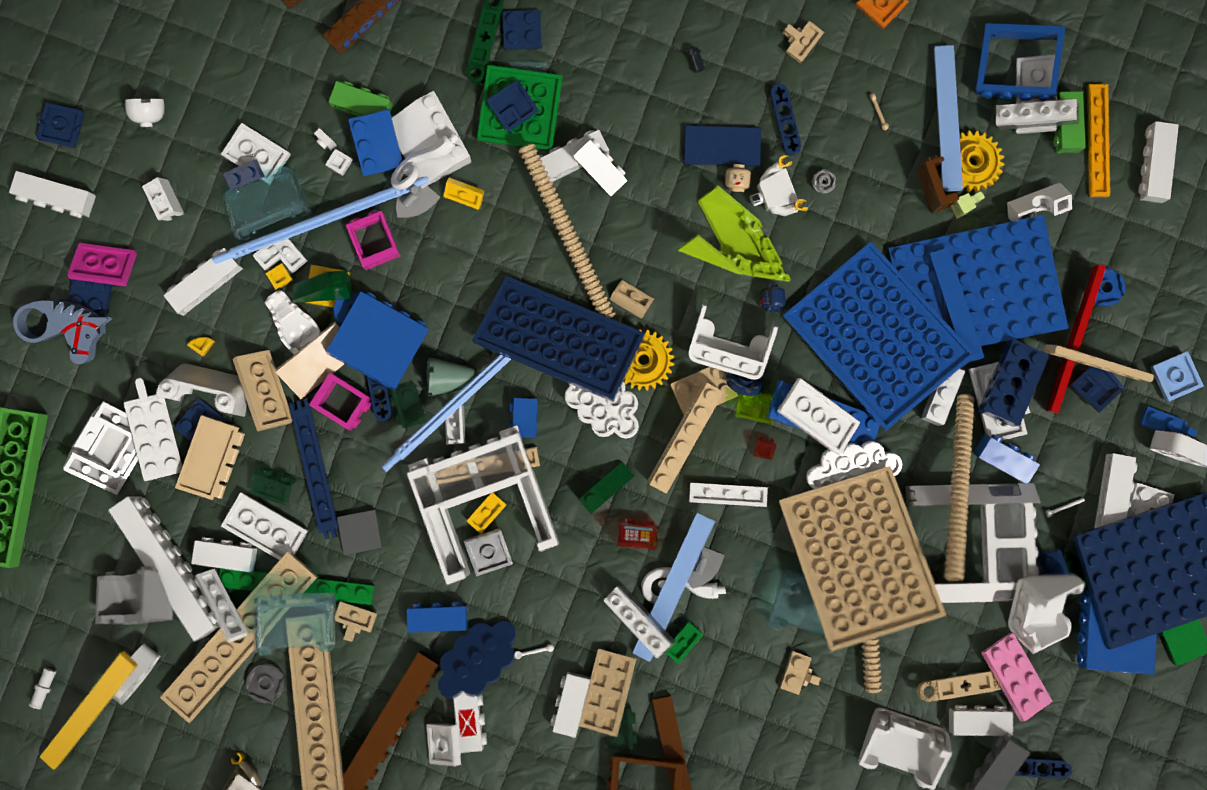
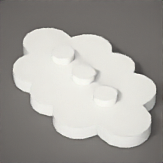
M624 382L614 402L569 384L570 386L565 392L566 403L571 408L578 409L579 419L584 423L591 424L595 434L607 437L615 432L619 437L627 439L637 433L639 425L633 414L637 410L638 400L633 393L625 391Z
M867 441L861 446L856 443H848L841 455H836L830 449L825 450L821 456V464L812 466L807 472L806 479L813 489H817L891 466L893 474L896 476L902 469V461L897 454L884 452L883 447L876 441Z

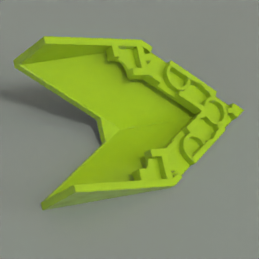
M718 185L698 200L721 247L718 251L701 236L696 235L679 247L678 251L736 274L791 281L789 275L783 272L781 266L783 263L769 237L765 238L761 230L763 226L758 218Z

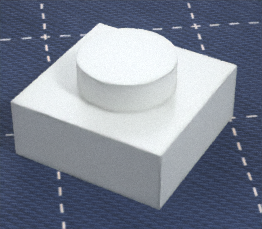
M320 128L314 133L318 138L316 142L324 149L328 147L332 151L337 146Z
M335 149L325 165L343 176L353 160Z

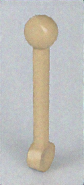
M872 93L870 94V99L882 123L881 128L887 130L889 125L885 123L876 101V96Z

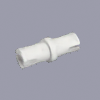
M43 669L44 671L39 683L34 687L36 690L29 703L30 707L35 709L42 708L47 693H50V685L56 674V671L53 669Z

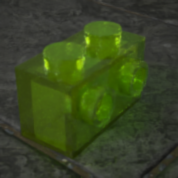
M760 393L755 396L739 394L735 416L773 425L774 420L767 418L773 395L769 393Z

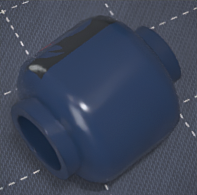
M767 284V288H763L760 291L761 307L766 312L781 311V308L785 306V290L778 287V284Z

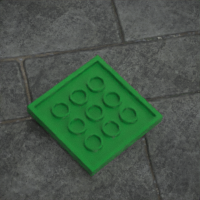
M488 65L477 141L515 147H524L532 143L535 145L534 149L551 151L554 143L563 75ZM519 80L540 112L508 133L486 100Z

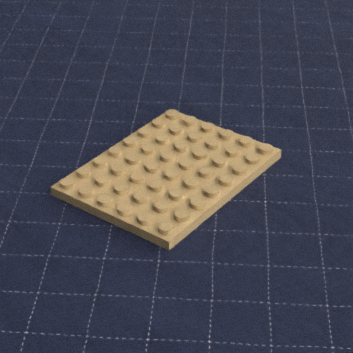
M891 466L779 500L830 652L946 616Z

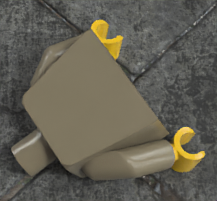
M236 753L240 757L239 762L235 758H231V762L234 765L239 764L240 766L234 769L222 790H262L261 780L255 769L245 761L243 753Z

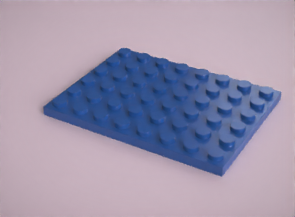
M1044 215L889 248L891 264L954 331L929 253L949 247L981 346L1068 329Z
M872 242L868 243L783 315V318L885 432L976 355Z

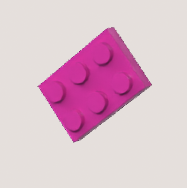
M79 243L67 275L69 279L126 286L137 253L135 250Z

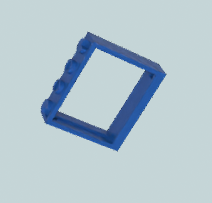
M986 23L976 87L977 95L986 98L995 96L1005 100H1009L1011 97L1019 98L1023 101L1039 99L1042 102H1045V100H1056L1065 26ZM1009 38L1057 41L1051 87L984 84L990 39Z

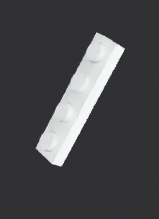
M690 483L689 502L767 507L768 487Z
M215 569L197 574L195 580L227 642L245 637L247 630Z

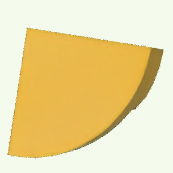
M201 337L191 340L187 346L201 356H205L215 341L207 337Z

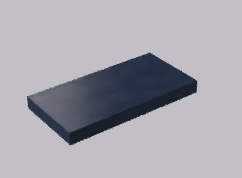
M685 126L684 164L717 166L740 164L748 167H760L761 128Z

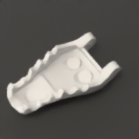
M276 291L268 296L265 304L273 315L272 318L278 329L280 339L293 354H296L321 333L315 321L294 304L283 291Z

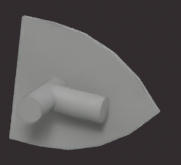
M413 186L411 192L397 197V218H409L426 212L440 199V196L428 186L424 188Z
M703 547L688 580L692 589L703 586L716 575L722 564L723 554Z

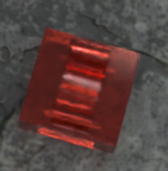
M760 436L759 440H757L753 456L772 460L777 445L774 443V439L771 438L769 442L763 441V436Z

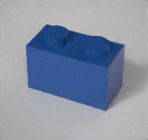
M514 398V402H510V414H513V422H509V428L518 426L522 438H537L538 399Z

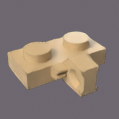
M810 21L803 29L798 27L797 30L789 24L783 31V34L789 38L788 42L791 44L786 53L801 64L824 32Z
M340 602L334 621L344 624L343 628L347 629L344 640L351 642L354 639L355 633H360L361 630L372 632L378 613Z
M792 651L780 684L781 689L799 695L802 685L807 686L808 682L819 685L821 678L811 674L812 669L808 668L811 657Z

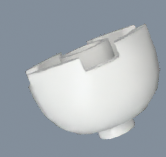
M164 99L125 100L127 116L133 122L140 123V127H152V123L159 122L164 115Z

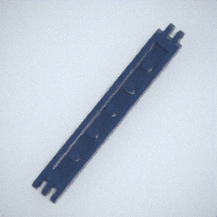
M305 398V407H303L301 400L296 401L297 409L294 402H289V407L319 533L323 532L326 540L330 538L328 531H331L333 538L337 537L336 529L339 528L312 409L309 406L310 401L309 398Z

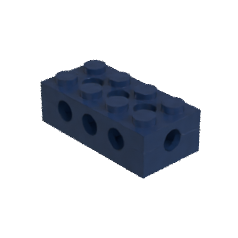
M1015 339L1007 341L977 412L1012 427L1020 426L1050 354ZM1019 362H1021L1023 365L1022 370L1019 368ZM1012 379L1015 381V388L1011 385ZM1004 397L1008 399V405L1004 403Z

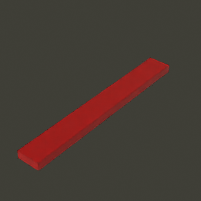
M1099 264L1092 268L1068 340L1067 349L1079 352L1106 266ZM1062 359L1045 410L1046 412L1059 413L1075 361Z

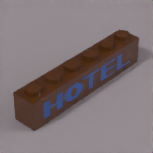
M361 0L325 32L323 36L327 43L341 55L401 0Z

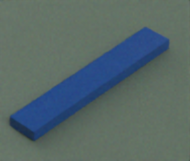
M949 247L929 253L954 332L976 354L969 362L984 358Z

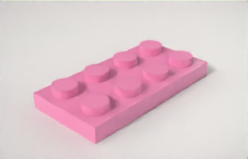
M1014 633L1007 634L981 652L1020 722H1025L1052 702L1051 697Z

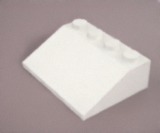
M434 91L417 99L392 118L399 148L405 159L418 151L430 148L445 135L450 137L455 133L459 137ZM460 137L454 143L456 147L447 155L414 164L419 169L417 179L425 176L429 177V181L420 186L421 188L471 163L470 155Z

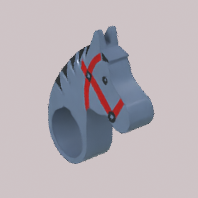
M50 299L32 302L19 308L14 315L13 326L21 339L31 343L46 341L64 334L67 343L71 346V361L75 364H84L94 359L97 340L106 333L105 324L113 318L101 317L93 310L74 302ZM33 308L45 313L48 318L46 331L41 337L32 334L26 324L27 315Z

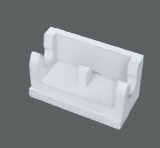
M157 177L142 186L158 220L169 221L172 220L171 216L184 214L169 180Z
M461 405L445 420L446 445L466 444L464 405Z

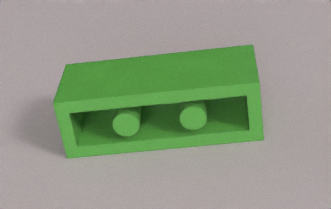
M336 81L329 99V104L332 108L355 116L386 109L391 111L393 106L388 96L380 93L377 96L363 87L357 89L353 87V84L346 81L342 83Z
M1060 92L1057 94V101L1077 99L1079 103V124L1056 126L1053 140L1056 153H1079L1085 149L1083 92Z

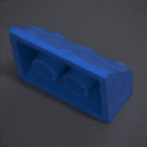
M390 109L358 115L348 119L363 176L398 167L403 160Z

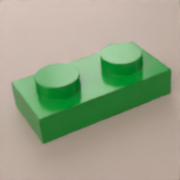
M688 621L675 636L674 640L676 643L666 654L679 664L700 640L703 633Z

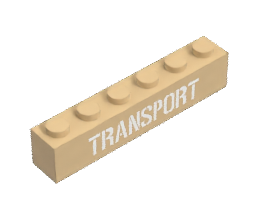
M703 381L647 480L651 486L667 494L724 393L722 390Z

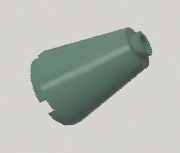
M428 357L426 381L429 387H426L427 396L462 390L478 375V372H475L474 368Z

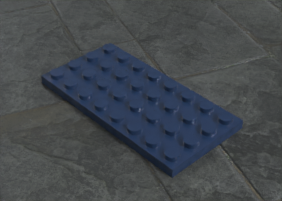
M505 276L472 341L474 344L614 402L642 344L645 333Z

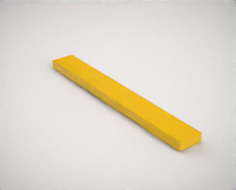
M123 651L119 654L41 754L40 758L53 770L61 764L138 666L126 652Z

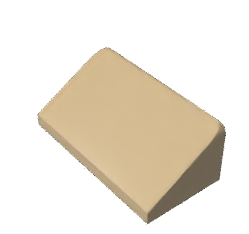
M623 280L620 281L610 298L611 301L639 318L644 317L654 300Z

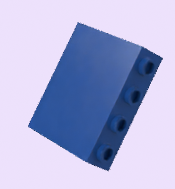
M360 292L326 353L395 391L426 334H428L429 329L426 328L427 325L420 320L415 322L410 319V315L401 310L400 312L395 311L388 302L383 301L381 303L376 300V296L373 294Z
M1083 589L1080 595L1082 606L1079 615V652L1076 656L1078 667L1088 670L1154 675L1157 634L1112 650L1107 649L1090 591Z

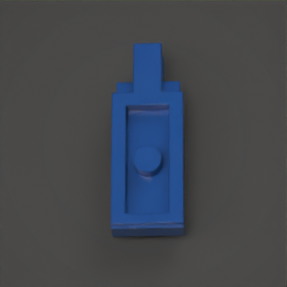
M1149 406L1145 407L1139 425L1154 431L1173 432L1190 438H1195L1197 430L1187 427L1188 422Z

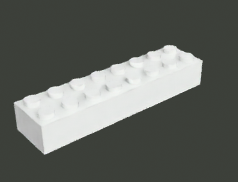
M142 496L125 498L110 508L109 512L143 564L154 567L153 570L158 571L170 605L192 639L197 641L207 637L220 627L195 577L191 573V566L188 562H184L180 549L170 541V534L167 530H163L159 517L149 509L150 504L147 499L142 498Z

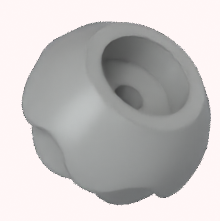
M821 170L813 176V187L819 193H829L836 186V177L828 170Z

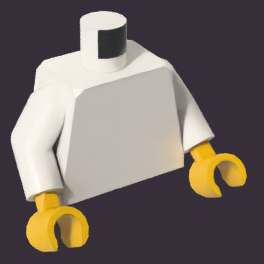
M789 155L781 156L779 162L770 166L761 176L760 183L757 186L759 193L750 196L753 206L763 203L766 211L782 216L796 213L798 210H808V207L801 208V204L807 200L797 199L787 169H783V167L792 165V161L787 164L784 163V159Z

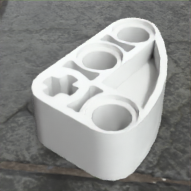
M1157 430L1154 432L1150 450L1183 462L1207 468L1206 444L1178 433Z
M143 644L131 656L138 666L113 697L121 705L140 686L160 658V655L146 644Z

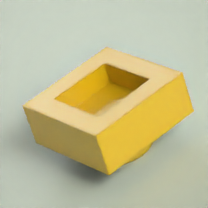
M283 264L266 273L276 290L293 281Z

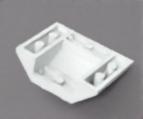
M103 401L91 414L72 446L63 470L117 495L138 461L127 414Z

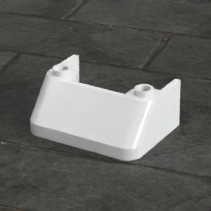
M704 299L689 349L690 359L693 362L746 378H760L764 373L777 334L778 320L774 319L769 337L757 335L751 340L749 347L713 336L715 330L713 322L703 318L708 302L707 299Z

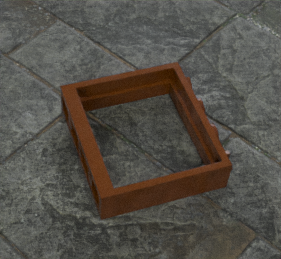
M616 752L614 757L610 758L609 770H612V778H608L607 790H618L620 762L676 768L674 790H683L685 760Z

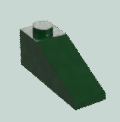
M347 270L325 272L293 285V303L351 299V281Z
M621 462L578 500L592 514L628 483L634 475Z

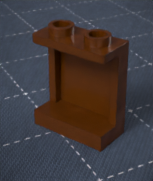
M943 156L927 158L926 162L922 163L921 167L917 170L931 213L950 208L959 200L957 192L945 196L936 170L944 161Z

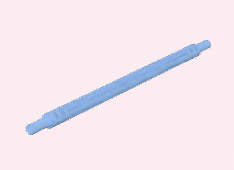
M425 176L416 179L411 186L404 190H397L391 187L232 247L230 251L212 257L213 262L218 264L231 258L242 257L277 242L411 192L413 186L419 187L429 181V177Z
M498 355L394 451L395 454L381 468L387 472L400 459L403 460L511 359Z

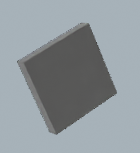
M376 510L337 517L344 555L383 548Z

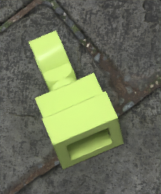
M982 191L972 197L967 193L960 196L959 200L950 208L958 219L976 208L975 204L984 199L985 196Z

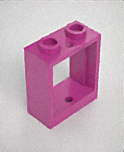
M372 211L367 214V217L352 219L350 224L346 225L362 267L365 270L401 256L382 211ZM381 221L391 248L366 258L356 231Z
M329 373L309 406L347 430H352L358 427L361 422L360 416L363 412L366 413L372 403L370 402L371 397L336 375ZM337 383L362 398L347 422L322 407Z

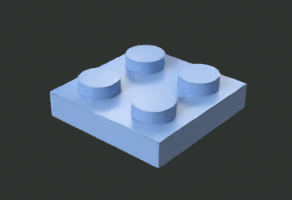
M1188 351L1150 367L1166 402L1204 387Z

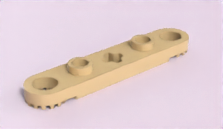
M989 670L924 681L919 684L917 694L921 700L931 702L992 692L1002 688L992 671ZM963 681L968 683V686L965 687V690L960 687L963 684ZM930 686L932 689L929 697L923 694L924 688Z

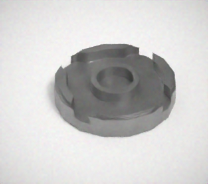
M269 663L258 665L252 669L246 680V688L249 695L261 703H269L279 698L284 692L286 685L285 675L282 670L276 665Z

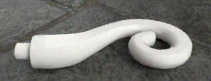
M455 133L450 137L445 135L430 148L418 151L407 157L395 169L391 178L392 186L397 190H404L411 186L419 174V169L414 164L447 155L456 147L454 143L459 137ZM403 174L408 176L404 180H401Z
M670 567L653 569L642 580V594L650 603L655 604L658 598L651 589L653 581L658 578L668 577L671 570ZM666 580L659 581L658 586L663 588ZM689 582L685 586L692 593L703 598L714 599L718 598V594H726L725 586L717 587V583H706L695 589L691 588Z

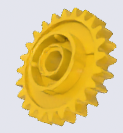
M968 131L966 136L964 133H961L959 137L963 189L967 187V192H970L972 188H974L975 192H978L980 187L982 190H985L987 185L992 186L994 184L993 181L999 179L997 175L1003 172L999 169L1004 166V163L1000 162L1004 156L999 155L1002 148H996L998 142L992 143V136L986 139V133L982 136H979L978 131L974 135H972L971 131ZM969 158L975 159L977 164L972 165Z
M649 330L646 331L642 344L625 377V385L631 383V389L637 385L638 391L642 387H645V390L648 391L649 386L656 389V383L662 386L661 379L668 380L666 373H672L669 367L674 366V363L670 362L674 356L669 355L672 348H666L669 342L663 343V336L657 338L656 332L650 335ZM643 355L647 356L649 363L641 365L638 362V358Z

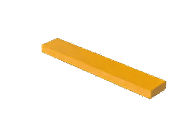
M1108 84L1087 85L1089 197H1109Z

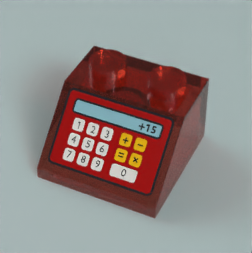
M623 519V522H619L617 547L657 550L658 525H654V521L643 520L642 524L635 523L634 519Z

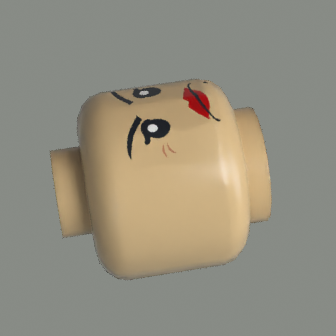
M733 164V168H728L726 170L725 186L729 188V191L744 192V189H748L750 186V170L745 169V165Z

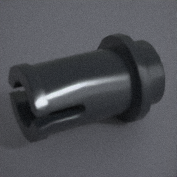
M698 47L689 49L687 57L690 58L694 73L705 70L700 55L701 50Z

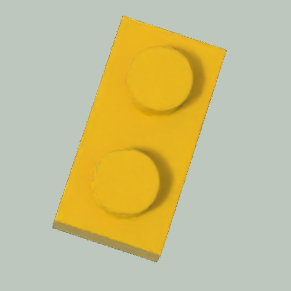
M449 178L446 182L443 197L479 210L484 190Z
M492 492L470 516L467 522L482 534L507 504Z

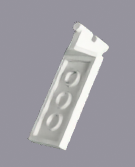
M138 378L135 383L139 399L124 402L143 479L148 481L180 473L182 464L165 398L156 395L147 397L144 381Z

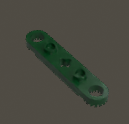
M485 0L466 70L467 78L471 83L479 84L485 79L504 0H499L500 2L496 7L489 4L490 0ZM488 34V37L490 39H486V41L483 42L481 36ZM474 69H478L481 71V76L474 78L471 76V72Z

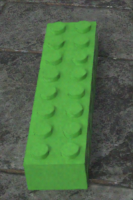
M0 408V567H19L48 415Z

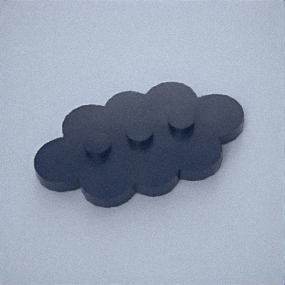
M502 621L493 627L486 623H478L472 626L468 636H462L456 640L454 650L444 653L440 660V667L444 674L439 679L438 689L442 696L453 699L464 693L469 697H477L483 694L487 684L495 683L499 680L501 669L510 667L515 659L514 650L511 645L516 639V630L511 623Z

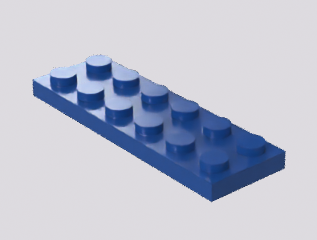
M778 380L767 418L802 430L777 412L793 387L792 384ZM829 399L860 422L848 443H856L861 446L864 442L875 441L880 425L869 413Z

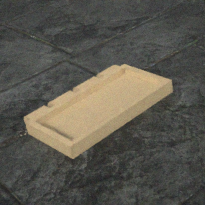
M201 415L175 488L213 500L214 497L222 499L226 485L219 482H228L233 467L226 465V463L235 464L239 449L232 446L241 447L245 433L238 431L239 427Z

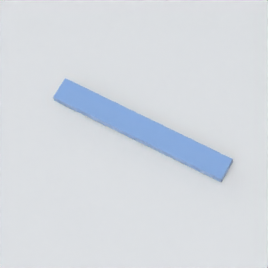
M954 45L934 46L940 157H944V161L941 163L942 187L944 192L962 191Z
M700 513L696 514L651 611L653 618L665 630L715 524L714 520ZM638 640L633 654L650 662L654 655Z

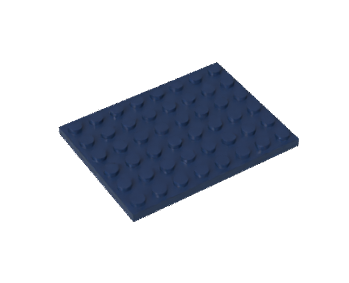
M1207 491L1073 535L1107 649L1112 650L1207 616Z

